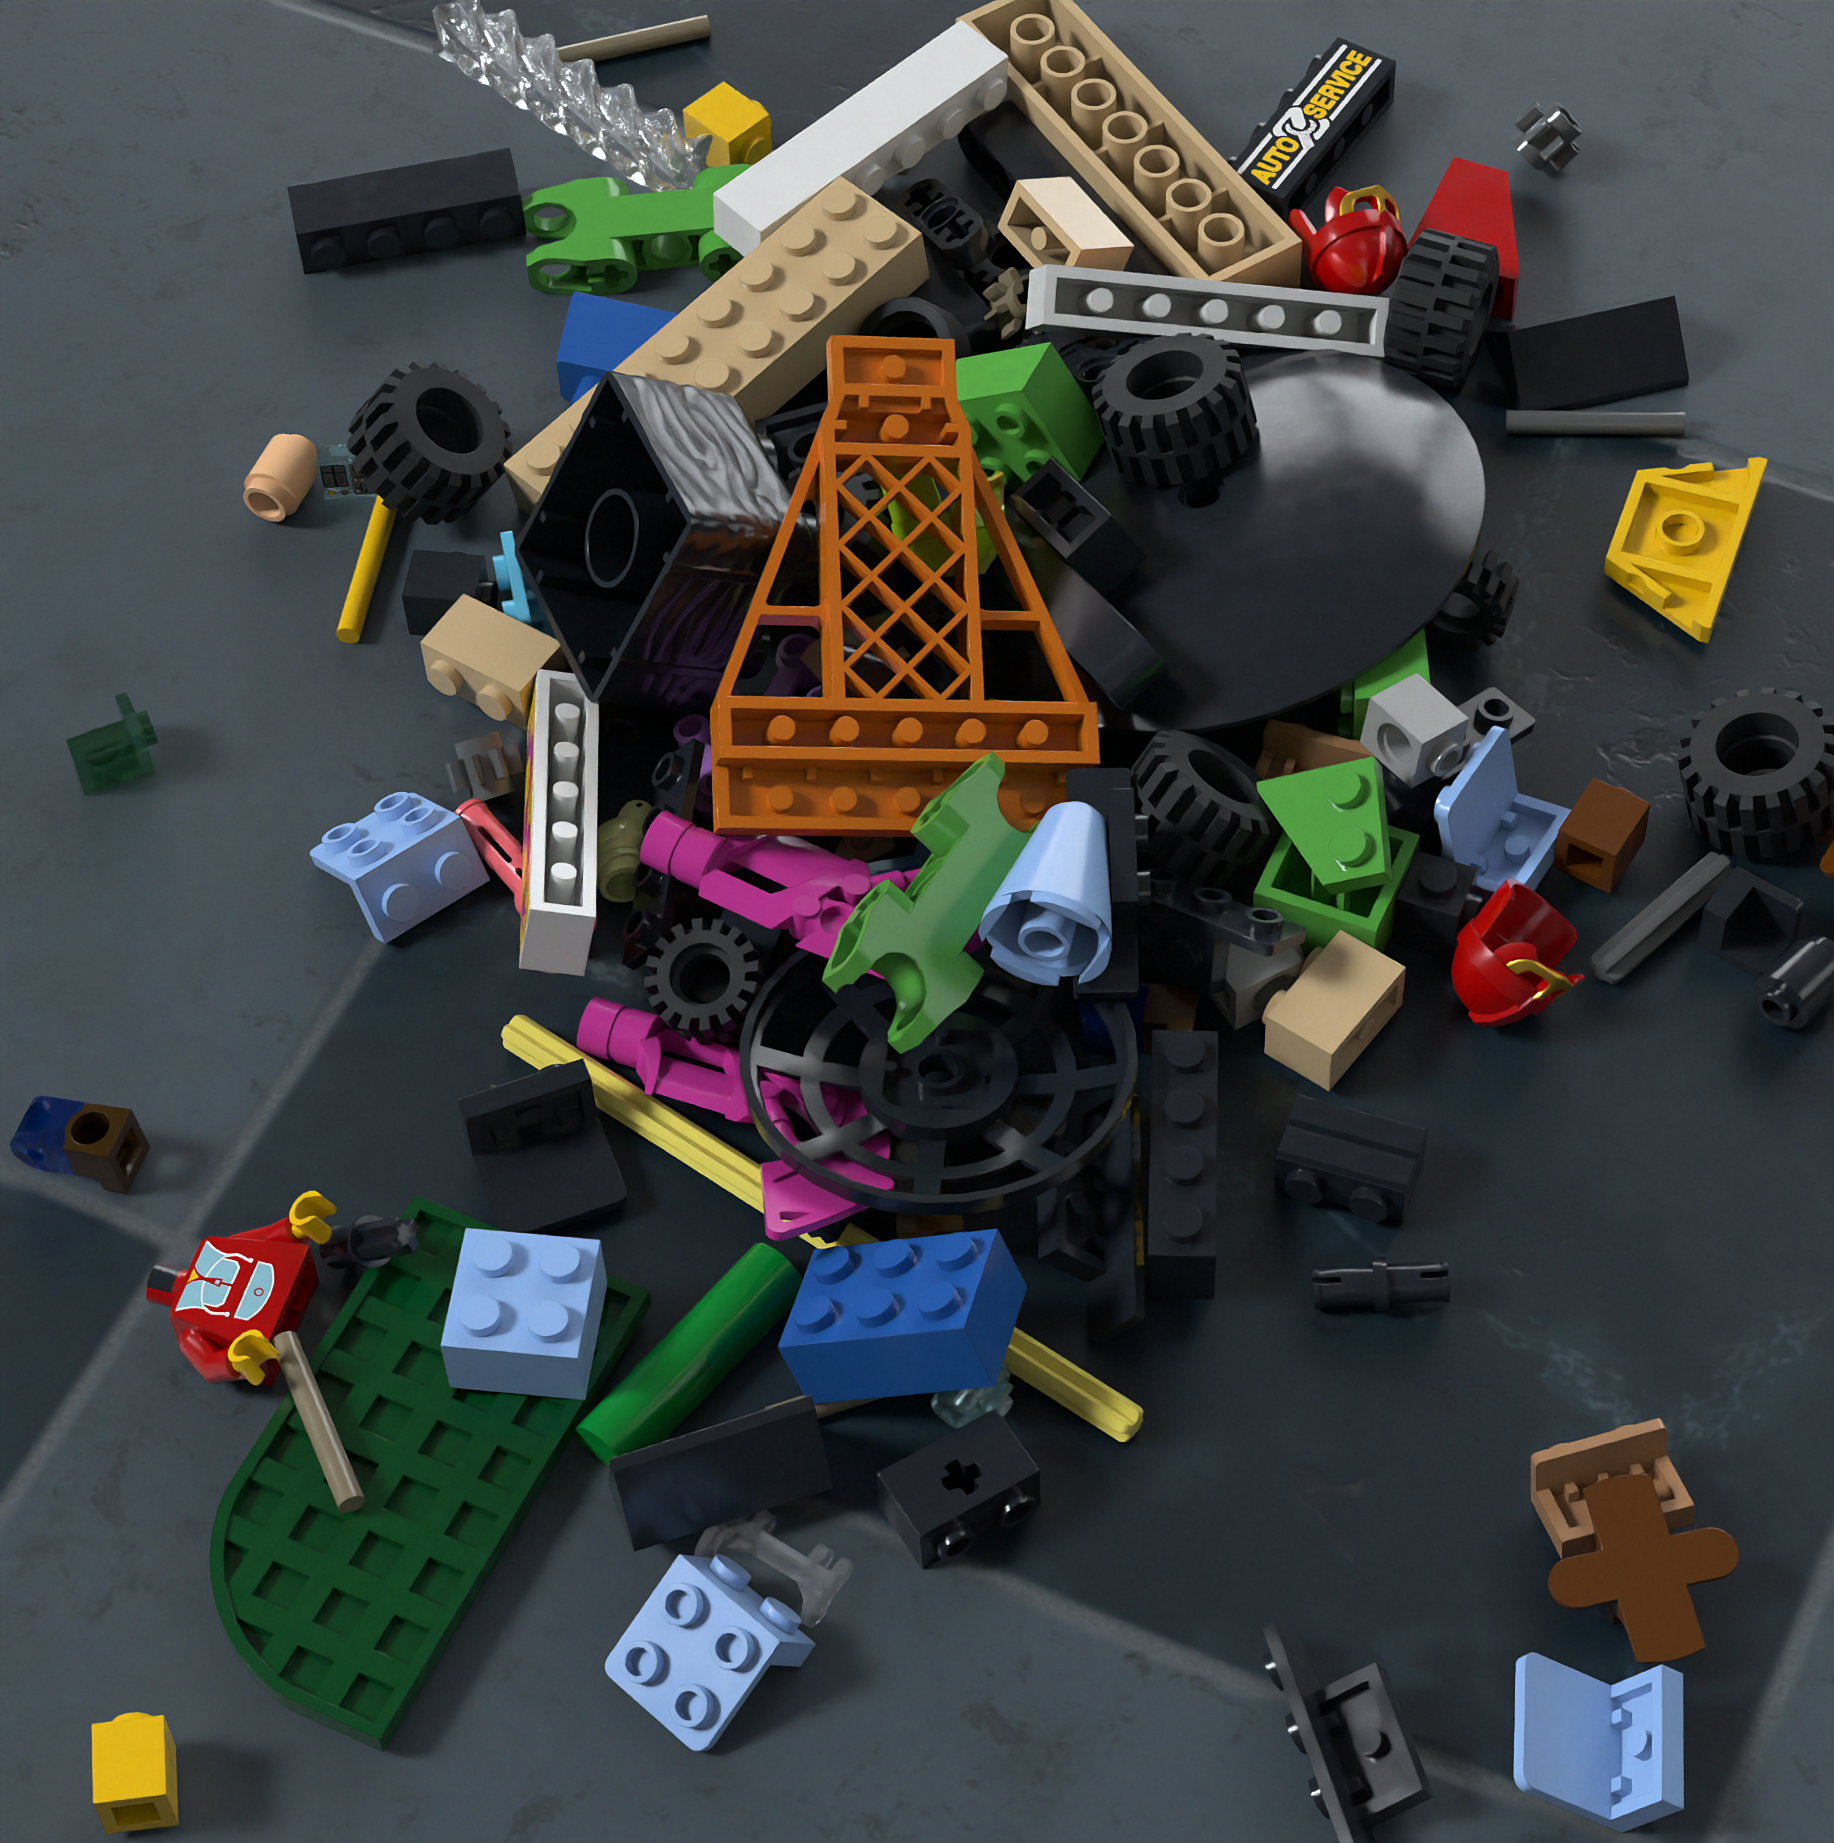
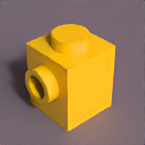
M724 81L683 109L687 151L709 167L734 164L754 165L772 153V123L769 113L759 102L749 100Z
M132 1712L119 1715L111 1722L92 1724L93 1805L105 1833L113 1834L178 1825L176 1745L165 1716H151L146 1713Z

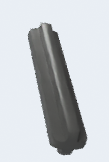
M1708 853L1590 956L1589 964L1595 971L1594 976L1599 981H1606L1612 985L1622 980L1706 906L1734 871V868L1731 866L1732 861L1725 854Z

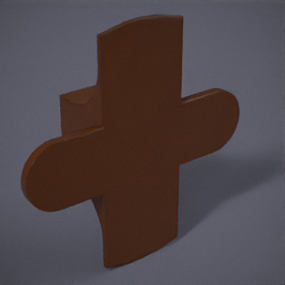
M1651 1474L1614 1476L1583 1488L1593 1524L1596 1551L1564 1558L1553 1566L1548 1578V1588L1553 1599L1561 1606L1572 1610H1581L1606 1604L1611 1623H1623L1637 1663L1671 1662L1686 1658L1705 1649L1706 1644L1687 1586L1723 1579L1734 1571L1739 1560V1549L1733 1537L1726 1531L1715 1527H1706L1670 1535Z

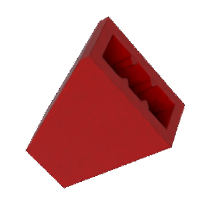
M1453 157L1406 247L1405 259L1414 241L1426 228L1496 246L1500 261V271L1491 314L1512 320L1516 309L1519 265L1508 172Z

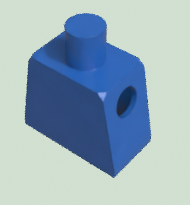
M574 291L570 300L556 359L560 393L565 400L570 401L568 408L599 383L608 371H613L676 317L678 313Z

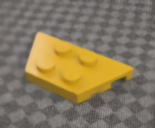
M1761 457L1748 458L1747 468L1715 472L1712 462L1690 464L1682 469L1662 467L1637 470L1606 555L1604 573L1696 640L1708 644L1765 477L1768 459Z

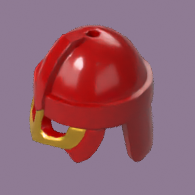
M1374 185L1352 192L1338 186L1334 187L1328 195L1325 204L1326 225L1316 231L1302 210L1292 209L1290 211L1287 221L1288 227L1302 240L1304 263L1311 279L1318 288L1326 292L1377 297L1394 283L1405 257L1407 242L1401 225L1398 202L1383 187ZM1367 202L1371 205L1372 209L1354 211V205Z
M1507 878L1498 887L1476 918H1472L1457 935L1458 945L1455 949L1451 968L1453 987L1462 1003L1470 1010L1468 1013L1469 1017L1482 1028L1502 1027L1519 1021L1529 1014L1539 1015L1556 998L1565 994L1585 979V976L1582 974L1566 976L1563 972L1553 970L1577 940L1576 929L1540 895L1513 878Z

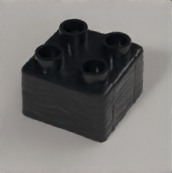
M608 371L597 385L576 430L554 468L548 484L539 501L535 503L529 519L517 538L514 549L519 567L544 611L587 699L592 703L637 706L648 709L667 708L671 711L686 709L689 711L703 710L710 712L792 497L777 471V454L772 441L767 436L755 432L738 401L728 393L700 389L689 384L679 385L668 380L648 379L638 375H626L615 371ZM800 510L766 599V603L769 606H780L790 586L802 587L807 585L818 571L816 518L810 513L801 512ZM756 625L736 680L738 678L751 679L763 668L770 647L769 625Z

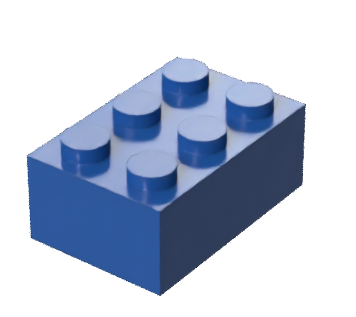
M998 1229L956 1232L946 1235L894 1239L884 1242L814 1249L777 1348L805 1397L811 1395L814 1404L995 1387L1027 1285Z

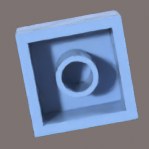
M466 1228L441 1341V1350L450 1387L585 1400L608 1283L600 1240Z

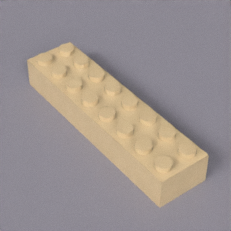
M995 0L956 18V23L962 20L1009 56L1007 96L1004 97L1002 102L1009 100L1019 107L1173 277L1300 289L1302 240L1072 0Z
M839 176L613 371L626 375H638L648 379L668 380L679 385L689 384L714 392L728 393L738 401L755 430V420L772 416L827 368L826 343L830 335L857 336L865 319L878 306L895 298L908 297L930 278L922 233L848 180ZM599 383L503 464L516 504L529 516L548 484L559 458L568 445Z

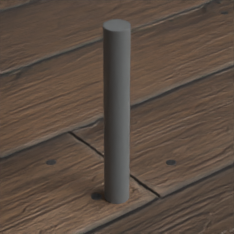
M1506 411V434L1684 435L1686 426L1685 411Z

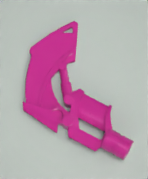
M667 811L661 812L652 822L640 851V862L670 877L674 876L678 881L698 889L700 897L769 929H789L791 936L801 940L795 945L796 947L830 959L839 930L859 902L875 886L889 879L905 893L921 870L919 868L902 873L896 870L870 876L867 863L856 858L849 861L797 836L726 835L722 837L714 835L713 832L702 827L698 828L694 823ZM745 867L788 888L770 894L728 873ZM980 924L963 948L967 954L988 943L986 937L981 942L979 935ZM871 969L867 971L869 974L885 979V977Z
M599 997L591 999L582 1015L578 1028L577 1048L580 1051L635 1068L645 1086V1094L651 1096L655 1093L726 1114L724 1118L732 1121L754 1124L747 1111L740 1084V1044L733 1042L723 1044L717 1037H712V1045H701L695 1037H692L691 1042L681 1038L675 1030L672 1031L658 1015L635 1008L630 1009L628 1006ZM663 1051H668L721 1067L725 1074L661 1054ZM760 1070V1087L767 1113L783 1136L793 1146L802 1143L796 1139L793 1133V1125L782 1106L789 1107L811 1125L817 1137L821 1136L806 1113L800 1092V1081ZM820 1085L825 1107L839 1128L868 1114L862 1103L859 1091ZM889 1132L861 1146L883 1158L889 1159ZM842 1154L817 1163L850 1180L888 1191L894 1190V1181L890 1177L874 1173L850 1161ZM782 1160L761 1163L760 1175L766 1235L772 1240L783 1241L840 1221L868 1208V1206L845 1200L812 1184Z

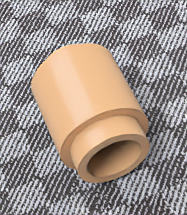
M278 434L271 439L244 482L246 490L243 493V500L254 514L268 521L279 522L286 515L296 512L321 473L320 466H323L322 459L315 445L307 438L297 434Z

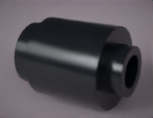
M1818 935L1811 936L1807 940L1796 941L1755 982L1754 992L1757 1005L1767 1020L1778 1026L1793 1029L1802 1028L1834 996V942Z

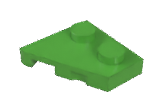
M1375 756L1256 782L1258 793L1330 895L1393 882L1382 766Z

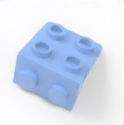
M1493 726L1482 742H1476L1471 747L1466 757L1464 768L1451 786H1445L1441 790L1434 807V819L1438 822L1442 844L1441 857L1478 868L1476 895L1485 897L1484 905L1507 878L1516 879L1533 891L1536 889L1554 862L1558 829L1571 812L1570 809L1518 793L1508 729Z
M397 792L383 798L375 805V812L355 824L346 823L331 829L322 837L323 843L310 851V856L317 867L350 885L375 938L385 944L490 880L461 816L413 792Z
M679 1554L605 1662L607 1675L693 1751H708L715 1745L770 1665L800 1667L816 1645L798 1629L802 1620L791 1608L772 1597H767L764 1600L747 1585L751 1580L750 1574L738 1563L721 1554H716L714 1558Z
M1534 1652L1518 1658L1515 1673L1514 1780L1518 1788L1524 1793L1621 1833L1683 1810V1673L1665 1665H1659L1619 1683L1609 1685Z

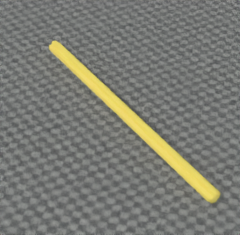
M515 1015L510 1023L504 1026L501 1033L504 1048L538 1070L549 1065L566 1064L583 1058L592 1080L596 1107L764 1214L760 1164L658 1099L645 1094V1091L529 1017ZM849 1222L839 1240L834 1243L826 1244L820 1237L811 1238L808 1233L799 1235V1237L818 1249L881 1242ZM1014 1326L1002 1367L1119 1442H1128L1135 1435L1143 1422L1144 1411L1139 1405Z

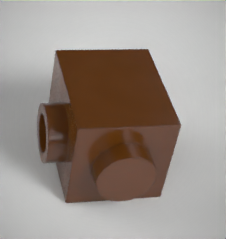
M1593 777L1558 829L1553 868L1610 894L1645 841L1651 803L1638 798L1634 793L1625 788L1614 787Z

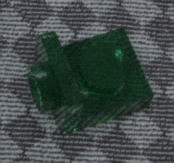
M127 692L114 696L121 718L120 721L94 728L86 733L66 739L76 776L84 796L155 771L148 749L149 746L158 744L154 727L146 709L134 711Z

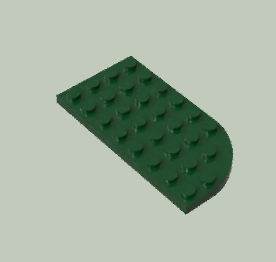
M418 1195L413 1197L400 1218L401 1220L412 1218L420 1227L415 1234L419 1242L417 1250L409 1255L392 1257L381 1267L366 1270L308 1360L364 1495L365 1503L353 1512L342 1513L339 1511L289 1390L222 1496L213 1524L209 1554L210 1580L217 1611L229 1643L239 1661L254 1681L275 1701L290 1711L381 1752H384L573 1437L575 1428L582 1422L652 1305L649 1290L606 1273L608 1283L585 1400L452 1388L449 1384L443 1359L441 1341L465 1229L503 1230Z

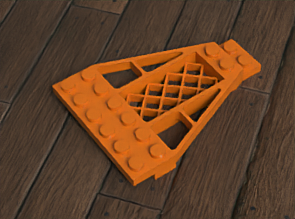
M830 335L826 343L828 405L820 421L710 709L714 835L915 837L911 833V829L928 803L951 786L975 761L992 751L1005 763V774L1000 781L996 795L999 811L1010 826L1024 833L1037 821H1041L1051 807L1067 802L1066 772L1069 769L1097 768L1100 765L1097 702H1089L972 447L971 427L957 399L954 339ZM836 472H844L836 479ZM857 473H868L888 492L870 510L844 487ZM892 474L906 475L898 481ZM920 474L930 475L950 494L933 512L907 489ZM894 499L920 523L903 541L898 539L876 518ZM811 501L815 504L819 605L815 607L769 606L766 603V599L803 503ZM838 503L858 521L840 540ZM950 507L952 512V531L939 520ZM975 508L983 520L1024 611H988L980 608ZM864 529L890 552L873 571L846 547ZM926 530L953 554L935 573L909 549ZM897 559L923 583L905 602L879 579ZM840 563L860 581L843 600H841ZM953 567L955 592L942 580ZM867 589L893 613L875 632L848 608ZM929 590L956 615L938 633L911 609ZM899 620L926 644L908 663L881 639ZM843 624L863 642L845 662ZM756 625L811 626L817 629L821 637L823 697L731 695ZM956 627L958 653L944 640ZM981 630L1033 631L1065 702L984 700ZM869 650L896 674L878 693L851 669ZM932 651L959 675L941 695L914 670ZM904 681L921 699L885 698ZM845 685L859 698H846ZM960 688V700H948Z

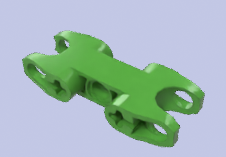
M734 164L706 168L694 178L692 189L631 195L628 186L623 181L613 177L577 179L532 193L522 200L526 231L542 238L563 240L537 247L533 252L526 255L530 287L550 294L573 295L575 291L594 296L612 295L630 289L637 280V271L699 265L702 274L708 280L718 281L739 263L744 256L714 233L713 193L753 165ZM557 207L562 209L566 215L542 218L536 215V213L542 208ZM546 265H570L568 270L562 274L548 275L540 271Z
M993 751L975 761L951 786L928 803L914 823L911 833L932 854L905 893L891 880L887 879L875 886L859 902L839 930L834 949L823 974L822 981L835 993L844 985L853 984L861 975L867 973L869 969L885 977L894 990L897 1004L896 1014L888 1031L887 1042L900 1054L918 1046L947 1016L967 1001L979 983L984 969L963 948L981 923L985 909L1041 822L1037 821L1029 830L1022 833L1010 826L999 811L996 796L1000 781L1005 774V763Z

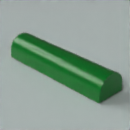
M755 1243L575 1428L574 1436L576 1443L609 1466L610 1458L664 1442L793 1307L803 1281L796 1268L776 1249L764 1243Z

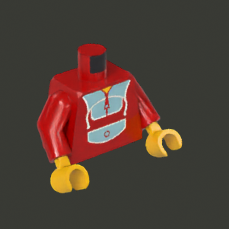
M308 1191L303 1193L293 1203L289 1215L271 1225L236 1233L228 1237L209 1236L200 1242L188 1270L157 1263L153 1267L146 1286V1299L150 1303L171 1307L169 1318L180 1347V1352L208 1383L221 1384L246 1378L253 1385L261 1383L274 1387L281 1368L277 1360L280 1353L271 1344V1341L275 1336L283 1332L292 1331L297 1334L319 1283L311 1248L306 1244L311 1239L318 1244H324L329 1241L332 1234L331 1227L322 1220L327 1216L335 1214L337 1207L318 1192Z

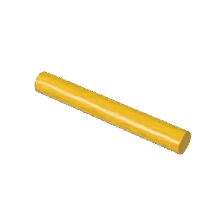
M377 495L336 631L337 638L344 643L354 644L360 639L398 511L396 508L391 511L381 504L383 499L379 495Z

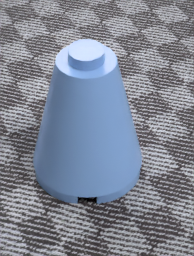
M1072 801L1051 807L985 909L979 927L981 942L986 937L993 947L990 957L1002 969L1032 983L1058 986L1061 976L1080 975L1078 984L1096 978L1106 968L1112 950L1109 826L1106 819L1092 806L1083 802Z

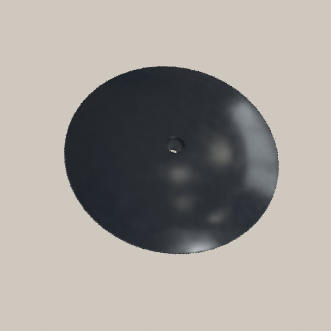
M1232 349L1236 350L1240 357L1256 412L1257 423H1255L1256 433L1254 438L1247 441L1248 448L1240 456L1232 457L1231 464L1221 470L1216 469L1210 472L1209 476L1198 480L1196 478L1186 480L1183 484L1170 485V483H1162L1159 486L1146 485L1145 480L1134 482L1127 479L1125 473H1119L1114 468L1104 440L1083 478L1077 482L1118 521L1148 556L1104 599L1147 640L1169 668L1121 711L1071 661L1089 702H1097L1098 731L1130 735H1156L1157 732L1162 730L1201 733L1236 727L1270 718L1309 704L1348 685L1377 667L1407 644L1442 608L1465 575L1477 549L1484 524L1487 498L1484 469L1475 441L1466 424L1451 405L1432 388L1412 375L1382 361L1356 353L1335 349ZM1017 490L1004 492L1003 500L1016 512L1007 499ZM985 573L978 575L981 609L988 611H1022ZM951 576V577H950V586L952 587V589H953L954 592H955V576ZM981 630V636H987L991 644L986 648L987 651L994 653L997 663L993 666L998 669V674L992 679L996 685L1018 701L1065 702L1033 631Z

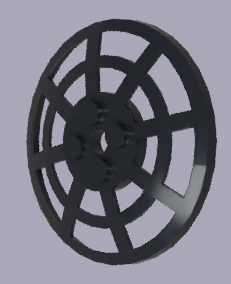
M800 949L780 965L763 984L747 1012L740 1038V1084L747 1111L763 1140L786 1165L812 1184L845 1200L882 1211L919 1216L967 1215L1001 1209L1039 1196L1072 1178L1095 1159L1119 1130L1132 1103L1137 1077L1138 1057L1136 1031L1127 1005L1123 998L1088 999L1107 1026L1115 1050L1116 1064L1077 1070L1076 1059L1070 1041L1059 1023L1052 1017L1074 996L1073 976H1061L1058 986L1047 985L1033 1000L1022 992L1000 982L981 977L969 997L997 1005L1013 1013V1017L997 1029L981 1018L959 1012L958 1007L918 1046L902 1054L887 1042L888 1031L893 1021L889 1023L876 1010L881 1005L896 1001L894 990L887 980L871 985L862 991H859L854 984H847L835 993L822 981L829 959L804 949ZM815 978L838 1006L831 1010L815 1028L805 1047L803 1057L764 1047L767 1035L780 1011L802 987ZM854 1023L869 1039L863 1049L859 1067L824 1062L833 1042L850 1024ZM1036 1032L1052 1055L1056 1073L1018 1075V1063L1014 1048L1032 1033ZM760 1070L800 1081V1092L806 1113L821 1136L794 1146L783 1136L767 1113L760 1087ZM934 1071H944L954 1076L951 1080L943 1083H933L924 1079L926 1074ZM820 1085L859 1091L862 1103L868 1114L839 1128L825 1107ZM1115 1088L1113 1102L1108 1114L1091 1138L1066 1158L1044 1148L1064 1125L1073 1106L1076 1094ZM1054 1097L1046 1117L1034 1132L1027 1137L1003 1121L1011 1111L1016 1099ZM889 1132L898 1138L919 1144L917 1164L908 1165L883 1158L863 1148L861 1145ZM982 1137L1003 1152L977 1163L944 1167L946 1145L959 1144ZM842 1154L850 1161L874 1173L898 1180L914 1182L913 1193L888 1191L856 1182L817 1163ZM1019 1163L1038 1173L999 1188L965 1194L940 1195L942 1183H959L985 1178L1008 1170Z

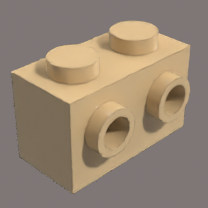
M1071 177L1017 180L997 226L1034 269L1045 264L1123 272L1134 247L1128 238Z
M463 594L420 642L427 680L437 690L449 696L457 695L479 706L491 718L498 721L507 720L527 730L538 669L567 673L565 654L557 639L466 594Z
M1340 930L1324 949L1318 946L1308 955L1301 968L1299 979L1287 992L1283 989L1279 990L1267 1004L1262 1016V1023L1266 1025L1264 1053L1330 1091L1402 1005L1406 967Z

